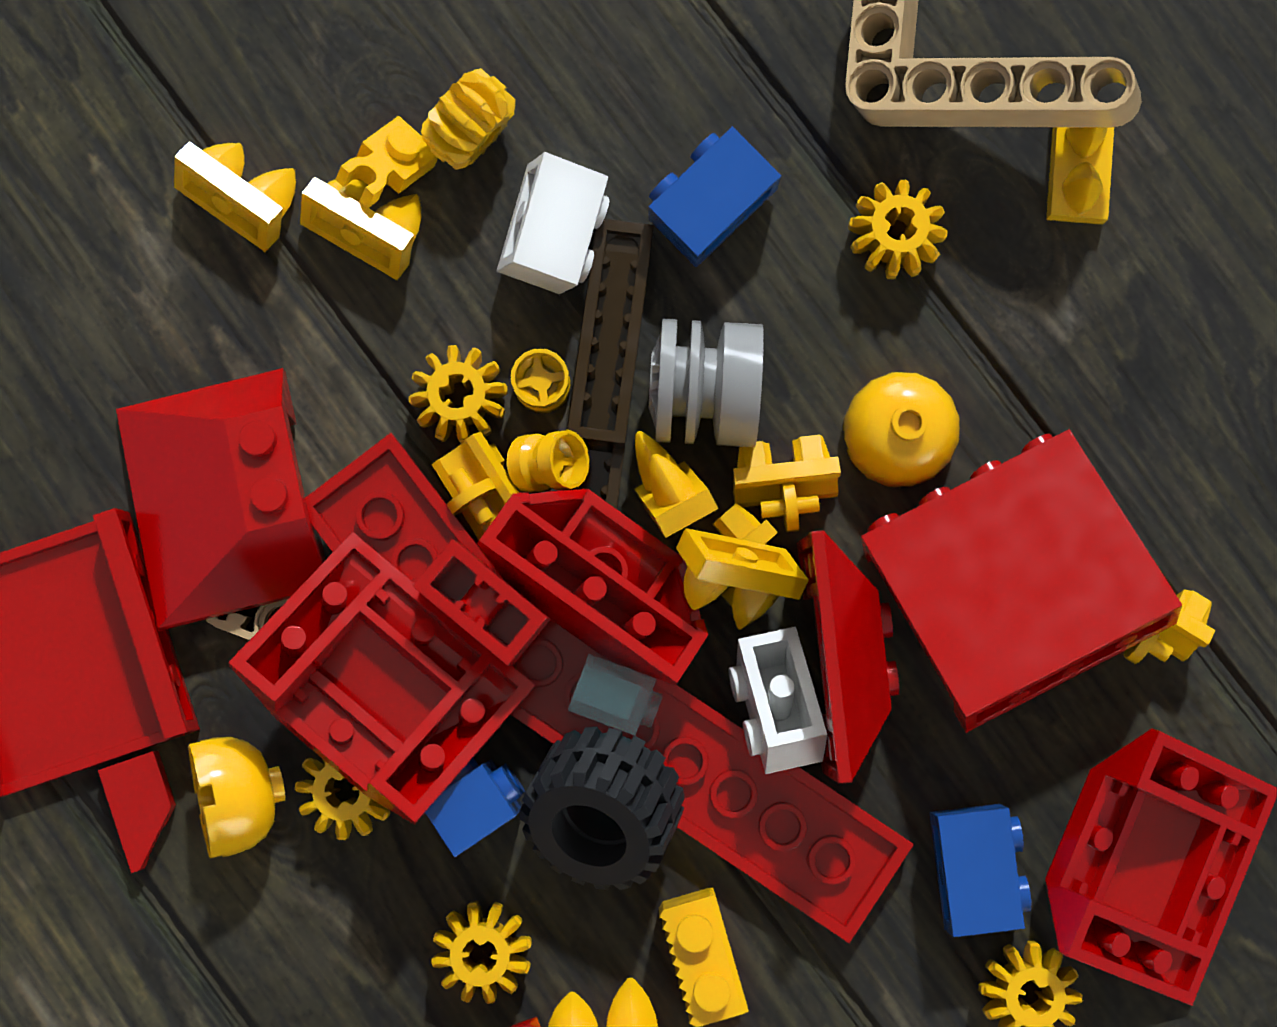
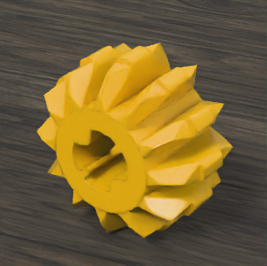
M481 68L464 73L460 80L453 83L450 89L439 98L435 107L428 112V118L422 124V140L431 148L430 151L443 163L446 161L455 170L465 168L473 164L481 154H484L487 148L496 141L498 135L507 127V122L514 115L516 99L506 91L507 87L495 76L490 77Z
M906 179L899 181L895 190V196L892 195L888 186L883 182L877 184L874 188L875 200L861 196L856 203V208L862 216L852 217L848 223V230L855 234L863 235L853 241L851 245L852 252L860 254L870 250L872 254L864 266L865 269L871 272L876 269L880 261L887 263L885 270L886 278L891 280L897 277L900 263H902L906 272L911 277L917 276L921 272L920 259L928 263H934L940 253L932 243L943 242L947 237L946 229L933 224L944 215L943 207L933 206L928 209L924 207L931 194L928 188L921 189L916 198L908 196L910 186ZM896 220H900L907 225L904 234H901L898 240L891 238L887 234L890 226H893Z
M456 345L448 346L447 357L449 363L444 365L441 364L435 354L430 353L426 356V361L435 372L429 376L423 372L415 371L412 375V380L416 384L427 389V391L416 392L409 396V403L413 407H428L417 418L419 425L422 428H426L439 421L435 437L442 442L448 439L454 426H456L457 437L460 443L470 436L469 426L473 424L476 425L479 432H482L485 437L491 434L492 430L483 419V416L487 413L495 418H503L506 411L501 405L490 401V399L503 397L508 394V387L505 383H489L500 372L498 364L493 361L478 369L482 361V352L477 348H472L464 363L461 362V354ZM462 382L467 391L473 388V395L464 397V407L456 408L450 399L445 401V395L454 393V384Z
M312 758L305 759L302 767L306 772L315 777V780L298 781L295 784V790L300 793H312L313 800L301 805L299 811L303 816L311 814L316 810L322 813L314 826L316 832H325L332 822L336 820L335 833L338 840L349 838L352 822L357 831L362 836H366L373 831L372 822L368 814L382 821L389 817L390 811L370 799L360 790L358 799L352 797L341 802L335 795L341 789L334 788L335 780H343L345 777L324 759V764Z
M471 901L467 906L469 923L460 913L454 910L446 916V920L454 933L438 930L433 937V941L438 946L450 951L434 955L431 960L432 966L436 968L452 967L453 970L447 973L441 982L445 989L453 987L459 979L466 983L461 993L462 1001L470 1002L477 986L482 988L485 1002L487 1004L494 1003L497 998L495 982L504 991L512 994L516 991L518 983L510 971L519 974H526L529 971L530 961L513 953L523 952L531 948L532 939L530 936L511 937V934L522 924V918L519 915H515L505 925L498 922L503 911V905L499 902H494L489 910L488 918H483L479 902ZM474 940L477 944L483 945L490 941L495 947L490 958L496 961L490 964L488 960L482 958L475 963L469 956L474 945H470L468 942Z
M1028 941L1024 947L1023 958H1021L1020 953L1015 947L1008 944L1003 947L1004 956L1008 961L1007 965L1002 967L996 961L988 960L985 967L997 977L996 982H980L978 990L982 995L994 998L983 1007L982 1011L989 1020L1001 1018L998 1027H1054L1053 1023L1057 1019L1067 1026L1075 1025V1018L1064 1008L1065 1004L1076 1005L1083 1001V996L1080 992L1066 988L1075 982L1079 975L1076 969L1071 966L1060 968L1063 954L1058 950L1051 948L1042 956L1040 945L1035 941ZM1028 981H1032L1039 988L1042 987V991H1034L1039 998L1030 1005L1022 998H1018L1019 994L1026 995V992L1021 987Z

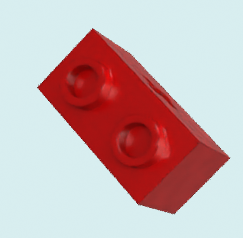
M454 539L449 541L413 585L417 591L506 665H514L551 620L550 617Z

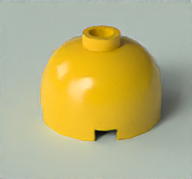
M892 372L871 380L854 396L844 417V440L848 448L847 452L851 462L868 479L886 487L914 486L931 480L951 461L959 443V415L952 397L936 381L918 373Z
M232 737L210 738L189 744L188 753L195 794L197 793L201 813L199 817L209 858L235 855L253 848L267 836L274 824L275 803L286 800L279 766L268 768L262 753L247 741Z

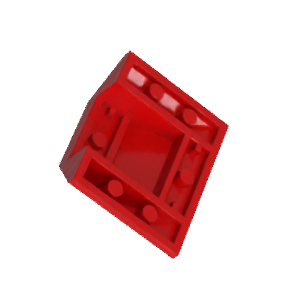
M283 368L116 409L159 630L289 599L325 561L321 536L310 523L290 429V426L297 425L286 371Z
M824 530L814 531L797 543L799 566L809 579L803 591V600L814 599L826 714H822L828 735L821 767L822 773L838 783L852 782L892 710L890 696L899 695L897 665L895 660L886 661L884 638L893 636L892 615L889 603H880L879 591Z
M352 532L228 664L280 723L364 795L415 825L534 689L535 685L512 665H506L417 591L410 579Z
M1153 728L1090 769L1045 878L1059 952L1067 957L1192 1006L1276 801L1277 787Z

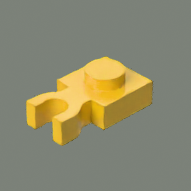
M397 116L362 142L357 157L351 158L341 165L335 180L343 187L356 179L367 183L368 186L365 187L359 202L368 209L379 200L384 186L388 184L398 194L434 168L438 158L430 151L431 148L422 140V136L400 116Z

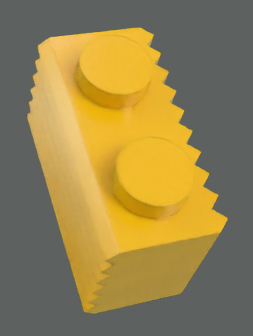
M713 887L663 901L659 907V918L662 919V929L665 930L666 941L669 944V953L672 954V964L675 965L679 988L682 989V999L685 1001L689 1023L695 1027H700L748 1012L749 1010Z

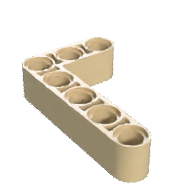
M854 0L845 83L846 94L862 117L872 125L881 127L1112 128L1125 125L1139 112L1142 102L1141 92L1133 70L1122 59L1114 57L913 58L919 0ZM887 28L895 29L893 36L887 43L881 46H871L873 38L878 32ZM883 83L889 84L888 92L881 100L873 103L866 102L867 95L873 87ZM994 83L1006 85L1003 94L997 100L989 103L979 102L980 93L985 87ZM1060 83L1065 85L1064 92L1055 101L1048 103L1037 101L1038 93L1048 84ZM1121 83L1126 86L1124 94L1114 102L1104 103L1096 99L1098 92L1107 84ZM933 84H947L945 93L940 99L930 103L922 102L923 94L927 88Z

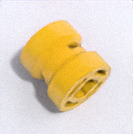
M532 349L523 353L515 361L511 370L512 387L518 400L526 409L536 413H549L559 409L567 401L571 391V379L564 360L557 353L548 349Z
M571 430L555 431L548 433L546 436L539 433L518 436L511 443L507 453V469L512 483L520 491L527 493L541 492L549 488L565 490L579 487L585 481L589 471L590 460L586 444L576 432Z

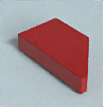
M158 750L98 770L131 873L146 867L150 859L148 857L176 806Z

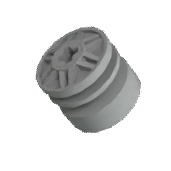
M662 319V330L651 355L649 410L656 429V442L670 443L672 417H686L685 444H694L701 418L713 419L714 437L717 445L755 448L758 436L762 390L763 324L724 322L717 348H705L701 321L692 320L690 347L676 346L677 319Z

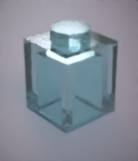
M588 654L568 711L636 736L640 724L651 728L663 694L653 691L656 682L655 678Z

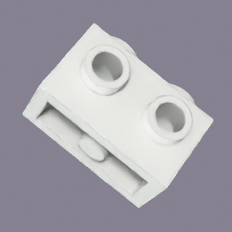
M547 152L542 153L527 164L496 272L557 294L577 286L578 283H583L590 272L594 259V251L588 249L593 230L601 226L609 206V197L603 195L608 176Z
M796 627L738 639L737 664L734 667H730L728 672L735 701H745L750 720L743 721V729L750 755L760 754L765 774L823 762L828 734Z

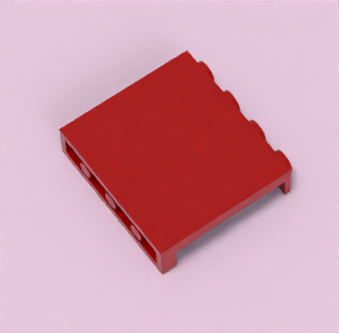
M1070 429L1054 437L1051 434H1044L1033 439L1024 446L1021 454L1004 463L995 460L984 464L973 472L969 481L951 490L949 487H941L930 492L921 499L918 507L901 516H898L897 513H891L879 518L869 526L867 533L861 536L865 559L868 563L873 561L951 696L954 702V713L966 733L1177 624L1183 606Z
M113 508L93 515L94 521L0 553V798L200 730L168 629L159 630L157 627L144 554L131 513L128 511Z

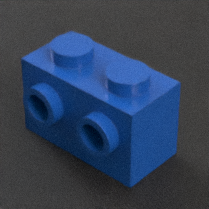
M733 126L721 138L715 133L709 135L691 154L690 158L694 163L679 178L673 172L667 175L649 195L653 203L648 208V219L695 267H698L779 187L781 175Z
M473 757L425 813L453 856L456 857L514 818L520 812L522 803L519 798L525 793V790L506 763L498 768L494 761L490 759L479 766Z
M1001 804L929 812L944 929L952 937L1025 929L1023 912L1031 911V894L1026 876H1018L1015 853L1023 852L1024 848L1019 818L1017 816L1010 817L1009 808Z

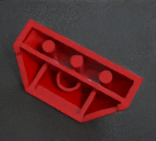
M589 489L549 491L534 494L513 493L477 542V545L506 582L550 617L551 620L610 662L675 685L708 636V631L704 619H701L699 609L692 610L685 597L684 576L687 566L683 558Z

